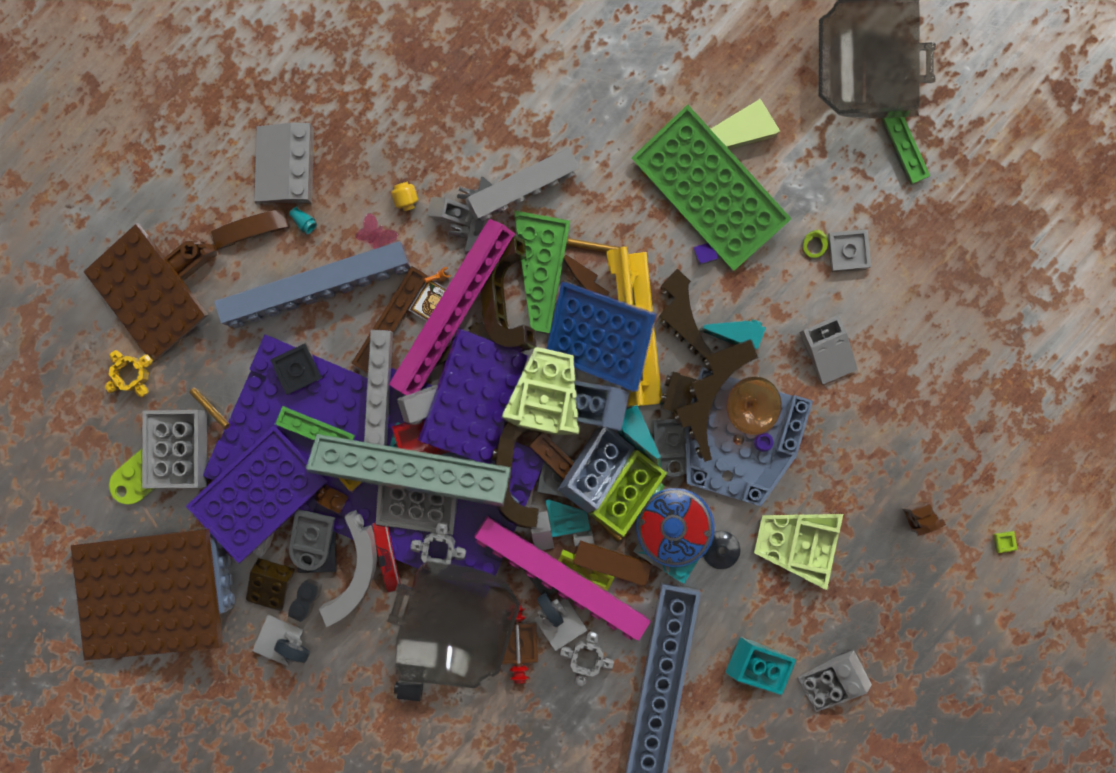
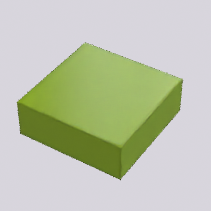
M1014 531L993 534L997 553L1018 550Z

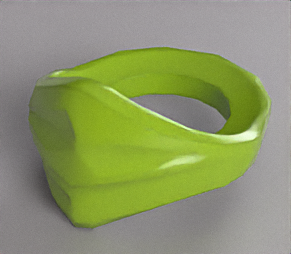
M814 230L804 237L803 251L807 256L818 258L827 250L828 239L823 231ZM813 237L822 239L821 242L823 244L822 250L816 254L810 253L807 249V244Z

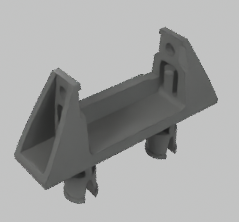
M481 176L479 189L472 190L459 186V191L465 194H458L457 198L466 199L492 186V184ZM472 216L471 226L468 227L451 223L450 228L457 231H449V235L465 238V241H467L466 254L469 253L480 235L484 220L481 221L480 218L475 220Z

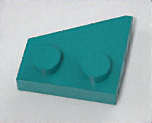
M546 500L552 537L590 530L587 512L562 503Z

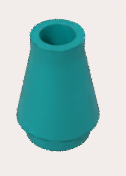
M294 207L289 212V216L294 220L302 233L310 234L317 227L315 218L299 208Z

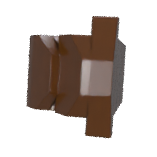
M185 241L165 258L184 281L211 258H215L217 256V248L215 245L205 244V242Z
M919 501L902 508L911 531L916 532L917 536L933 532L946 525L944 519L939 520L928 502Z

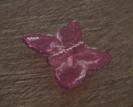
M371 213L365 216L364 228L360 229L356 234V238L359 240H368L369 244L373 242L374 249L383 247L385 243H391L398 238V233L394 230L385 229L381 231L383 229L382 225L377 228L378 222Z

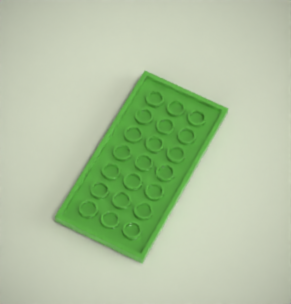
M689 104L632 157L634 162L733 271L792 219Z

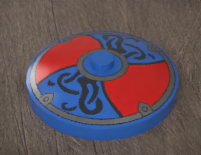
M670 488L655 493L650 497L637 518V536L643 550L653 560L666 566L681 567L696 562L709 550L715 535V521L708 504L696 493L686 489Z

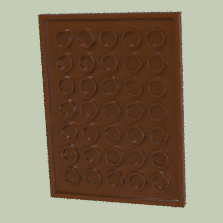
M209 528L71 545L84 661L223 647Z

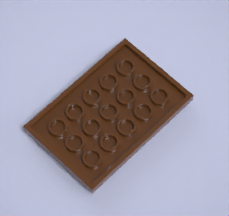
M135 224L83 271L144 353L148 354L153 362L157 361L208 316V313L140 224Z

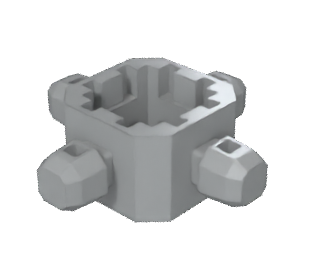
M444 522L438 523L436 531L427 535L424 543L422 540H413L411 543V550L418 553L422 551V561L426 565H431L429 566L430 577L437 578L440 575L441 567H447L453 557L457 560L465 559L466 550L461 547L454 548L455 540L452 535H447L448 525ZM430 541H443L449 544L447 559L444 558L442 560L428 556Z
M593 631L587 634V642L579 641L575 644L574 650H571L569 647H562L560 651L562 658L571 659L570 666L572 670L579 673L576 674L575 679L576 685L579 686L586 684L588 679L586 675L593 677L599 674L600 667H603V670L609 671L612 670L614 665L613 660L606 657L603 659L604 654L601 647L595 644L598 641V633ZM580 648L598 653L593 669L580 667L576 664Z

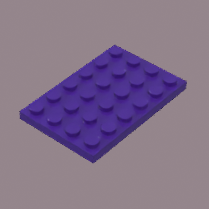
M458 329L418 441L482 463L491 464L493 449L497 447L506 421L502 418V415L522 376L528 355Z
M274 425L187 504L186 507L206 529L209 528L210 533L240 564L328 482L320 474L307 472L308 460Z

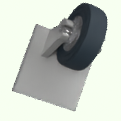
M546 593L537 598L541 610L538 611L539 616L534 619L555 651L588 630L568 599H563L560 602L556 599L552 602Z
M267 615L252 650L286 666L293 664L294 661L304 663L310 654V651L301 645L300 637L303 629L271 615Z

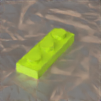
M563 550L558 561L606 591L609 590L615 578L614 576L574 564L573 554Z

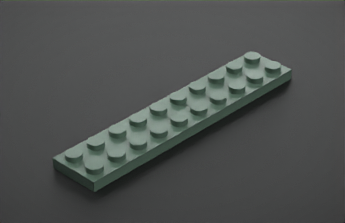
M320 434L316 435L306 468L309 473L503 506L511 470L510 467Z

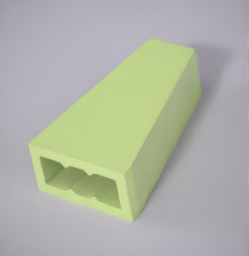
M761 99L711 128L728 149L774 138L780 132Z

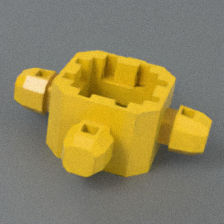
M117 350L111 352L109 357L115 364L109 368V376L112 380L105 384L107 392L114 393L120 389L134 391L140 397L146 396L149 391L143 383L149 378V372L146 368L153 363L152 358L148 354L138 359L123 356ZM130 362L139 371V376L129 385H126L119 372L121 368H124Z

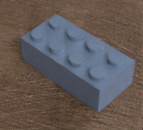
M574 381L578 413L577 422L621 431L629 391Z
M599 427L595 429L559 486L558 491L587 513L597 510L633 452L634 447L611 428Z
M210 533L219 613H224L232 609L235 604V595L231 592L233 577L232 574H229L228 567L231 564L230 556L227 555L226 549Z

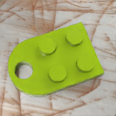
M143 448L118 468L110 478V493L116 501L122 504L138 503L156 489L142 488ZM120 486H124L127 490L124 497L118 494Z

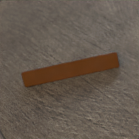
M581 540L573 554V563L642 586H645L652 567V563Z

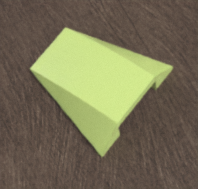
M539 347L534 348L502 418L518 427L549 434H579L573 355Z
M843 514L762 515L754 553L827 590Z

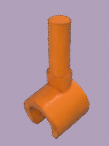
M444 267L435 275L424 278V282L427 283L433 280L444 281L451 277V275L446 276L444 274V271L448 269Z

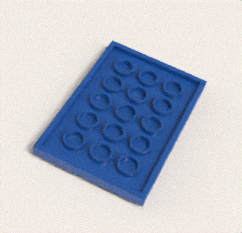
M561 282L547 350L573 355L574 368L631 391H638L656 314L585 288Z

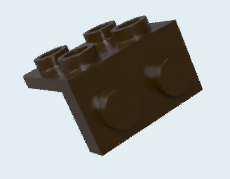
M674 371L667 375L664 386H667L666 393H662L659 403L662 405L661 409L677 413V408L690 404L692 394L689 388L692 387L691 382L698 379L683 376Z
M258 558L250 571L246 600L278 611L283 610L287 587L294 575L295 568Z

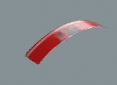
M373 523L377 553L387 591L402 590L389 526Z

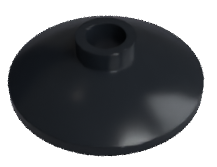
M716 531L709 550L703 556L705 561L716 569L730 568L740 557L739 541L729 532ZM724 547L726 549L725 553L720 554L719 548Z

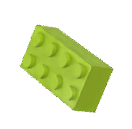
M633 450L599 508L588 514L614 534L624 537L667 472L638 450Z

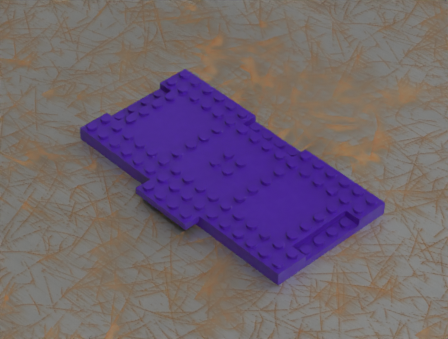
M264 334L249 370L251 371L228 421L230 427L224 430L221 439L217 441L203 476L215 480L274 425L309 461L315 440L275 424L282 406L356 435L354 441L364 442L368 378L312 354L323 379L286 395L270 359L296 347ZM391 368V380L397 372L393 368ZM425 382L421 390L431 387L433 385ZM390 386L387 446L389 447L393 437L392 426H395L397 422L400 424L405 423L397 399L407 396ZM515 442L510 492L519 501L520 505L526 506L544 461L531 448ZM492 460L491 464L495 465V461ZM322 475L330 487L349 496L340 514L320 505L315 500V495L300 508V510L334 517L333 531L353 539L345 516L349 512L357 510V513L364 520L363 527L371 525L373 529V523H376L378 485L362 482L351 492L339 478ZM458 499L452 537L455 540L454 548L461 547L466 550L465 559L457 560L453 557L447 567H441L438 578L486 598L503 558L492 553L494 549L489 546L484 548L476 543L477 539L474 535L486 516H489L512 532H515L517 526L507 521L494 505ZM389 526L395 559L429 573V566L431 565H426L422 561V551L418 553L411 550V543L413 540H422L424 543L426 536L431 532ZM430 541L428 556L442 560L444 558L447 559L449 544L443 541Z

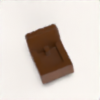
M327 483L315 494V500L320 505L339 514L349 498L348 495L330 487Z

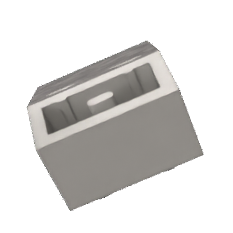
M839 315L799 332L822 385L858 370L847 332Z
M854 650L839 655L798 677L815 712L867 694L872 685Z

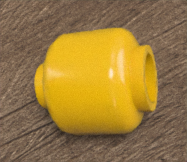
M407 181L393 186L394 189L391 191V196L395 207L403 208L404 211L415 208L414 204L418 202L419 198L414 185L408 184Z

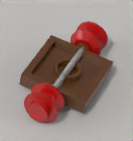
M512 604L507 609V611L511 612V616L507 619L513 622V624H498L499 664H515L509 670L514 673L510 680H514L516 684L525 683V680L529 679L525 675V671L529 670V668L523 665V663L538 662L536 623H521V621L526 619V616L522 615V611L526 610V608L522 607V604Z

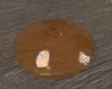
M753 376L740 380L731 389L727 399V414L731 423L736 429L745 434L758 435L767 432L775 425L781 413V397L777 388L769 380L762 377ZM747 402H750L749 408L746 406Z

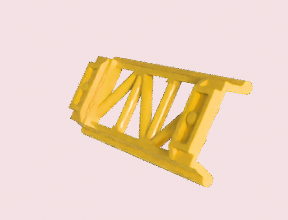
M627 247L607 251L608 270L611 271V274L616 275L618 300L633 305L632 288H634L635 305L633 306L653 312L647 252L628 254ZM655 326L653 327L642 372L643 381L640 380L638 391H631L621 387V390L629 391L626 407L660 403L662 392Z

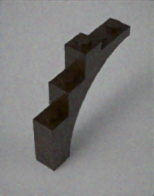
M752 339L707 355L708 360L704 362L708 372L712 371L713 374L691 382L692 387L689 388L693 399L697 397L698 401L677 408V413L674 414L678 425L682 424L683 428L691 426L692 429H689L692 441H697L699 447L695 449L699 459L703 458L704 462L712 460L708 445L707 425L714 398L721 386L734 372L743 365L758 358Z

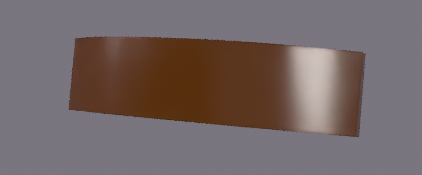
M278 209L231 222L211 231L215 246L219 250L235 245L236 242L267 232L273 233L290 226L285 210Z

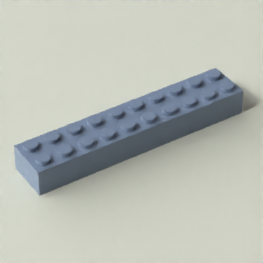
M401 241L214 302L221 324L239 328L244 326V322L251 320L253 323L262 320V316H276L281 314V310L287 309L290 311L299 308V304H313L317 302L318 298L324 297V299L334 297L335 293L342 291V293L354 290L353 287L371 285V281L376 279L384 281L390 278L389 275L395 273L397 275L405 274L408 272L407 269L411 268L405 246Z
M660 583L624 773H667L701 592L698 589Z

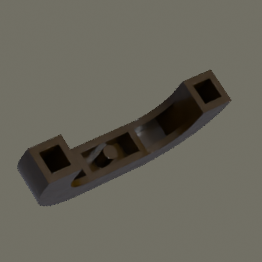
M515 235L481 289L482 316L485 329L494 342L514 351H528L537 348L535 329L524 324L510 329L507 322L503 284L504 276L512 264L526 259L525 241Z
M509 422L499 437L497 449H493L492 460L495 461V465L511 468L503 506L496 505L500 514L510 523L522 528L536 529L539 508L526 507L517 503L510 492V480L516 439L526 432H541L518 427Z

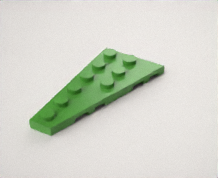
M514 210L518 238L525 241L526 259L521 260L530 326L535 331L550 334L570 220Z

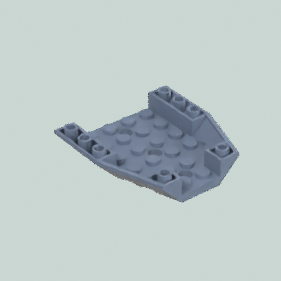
M701 367L698 380L712 375L713 372H708L707 368ZM729 377L718 391L709 412L707 437L712 460L704 462L703 458L699 459L695 449L699 446L696 440L692 441L689 429L692 428L691 426L685 427L687 484L762 506L797 456L813 401ZM692 397L691 403L698 401L697 397L694 399ZM747 397L754 400V406L750 409L744 405V400ZM759 433H768L773 438V447L767 452H761L754 446V439ZM736 434L743 436V443L740 445H736L733 442V437ZM727 470L732 473V479L728 482L722 478L723 472Z

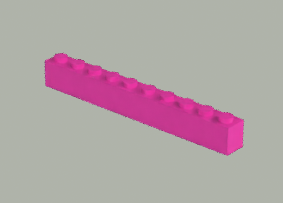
M491 219L487 221L390 381V386L405 395L421 390L514 236V232L499 222Z
M486 516L475 533L476 543L484 548L489 546L494 549L492 553L500 558L505 556L515 568L519 569L521 566L526 570L525 573L533 579L538 577L543 580L542 584L549 589L554 587L559 591L558 594L566 600L570 597L580 609H589L591 611L590 614L596 619L600 620L603 618L608 621L606 625L614 630L619 628L623 631L622 635L632 641L634 638L639 641L651 621L648 617L489 516Z

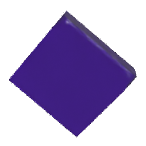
M709 243L693 247L698 265L718 259L716 251Z

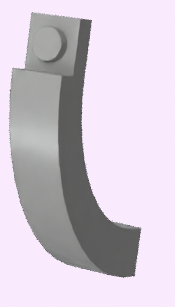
M357 510L349 512L345 516L357 551L355 574L345 592L320 607L319 611L326 627L343 619L358 605L367 592L375 574L377 548L374 532L371 525L363 527L364 520L357 513Z

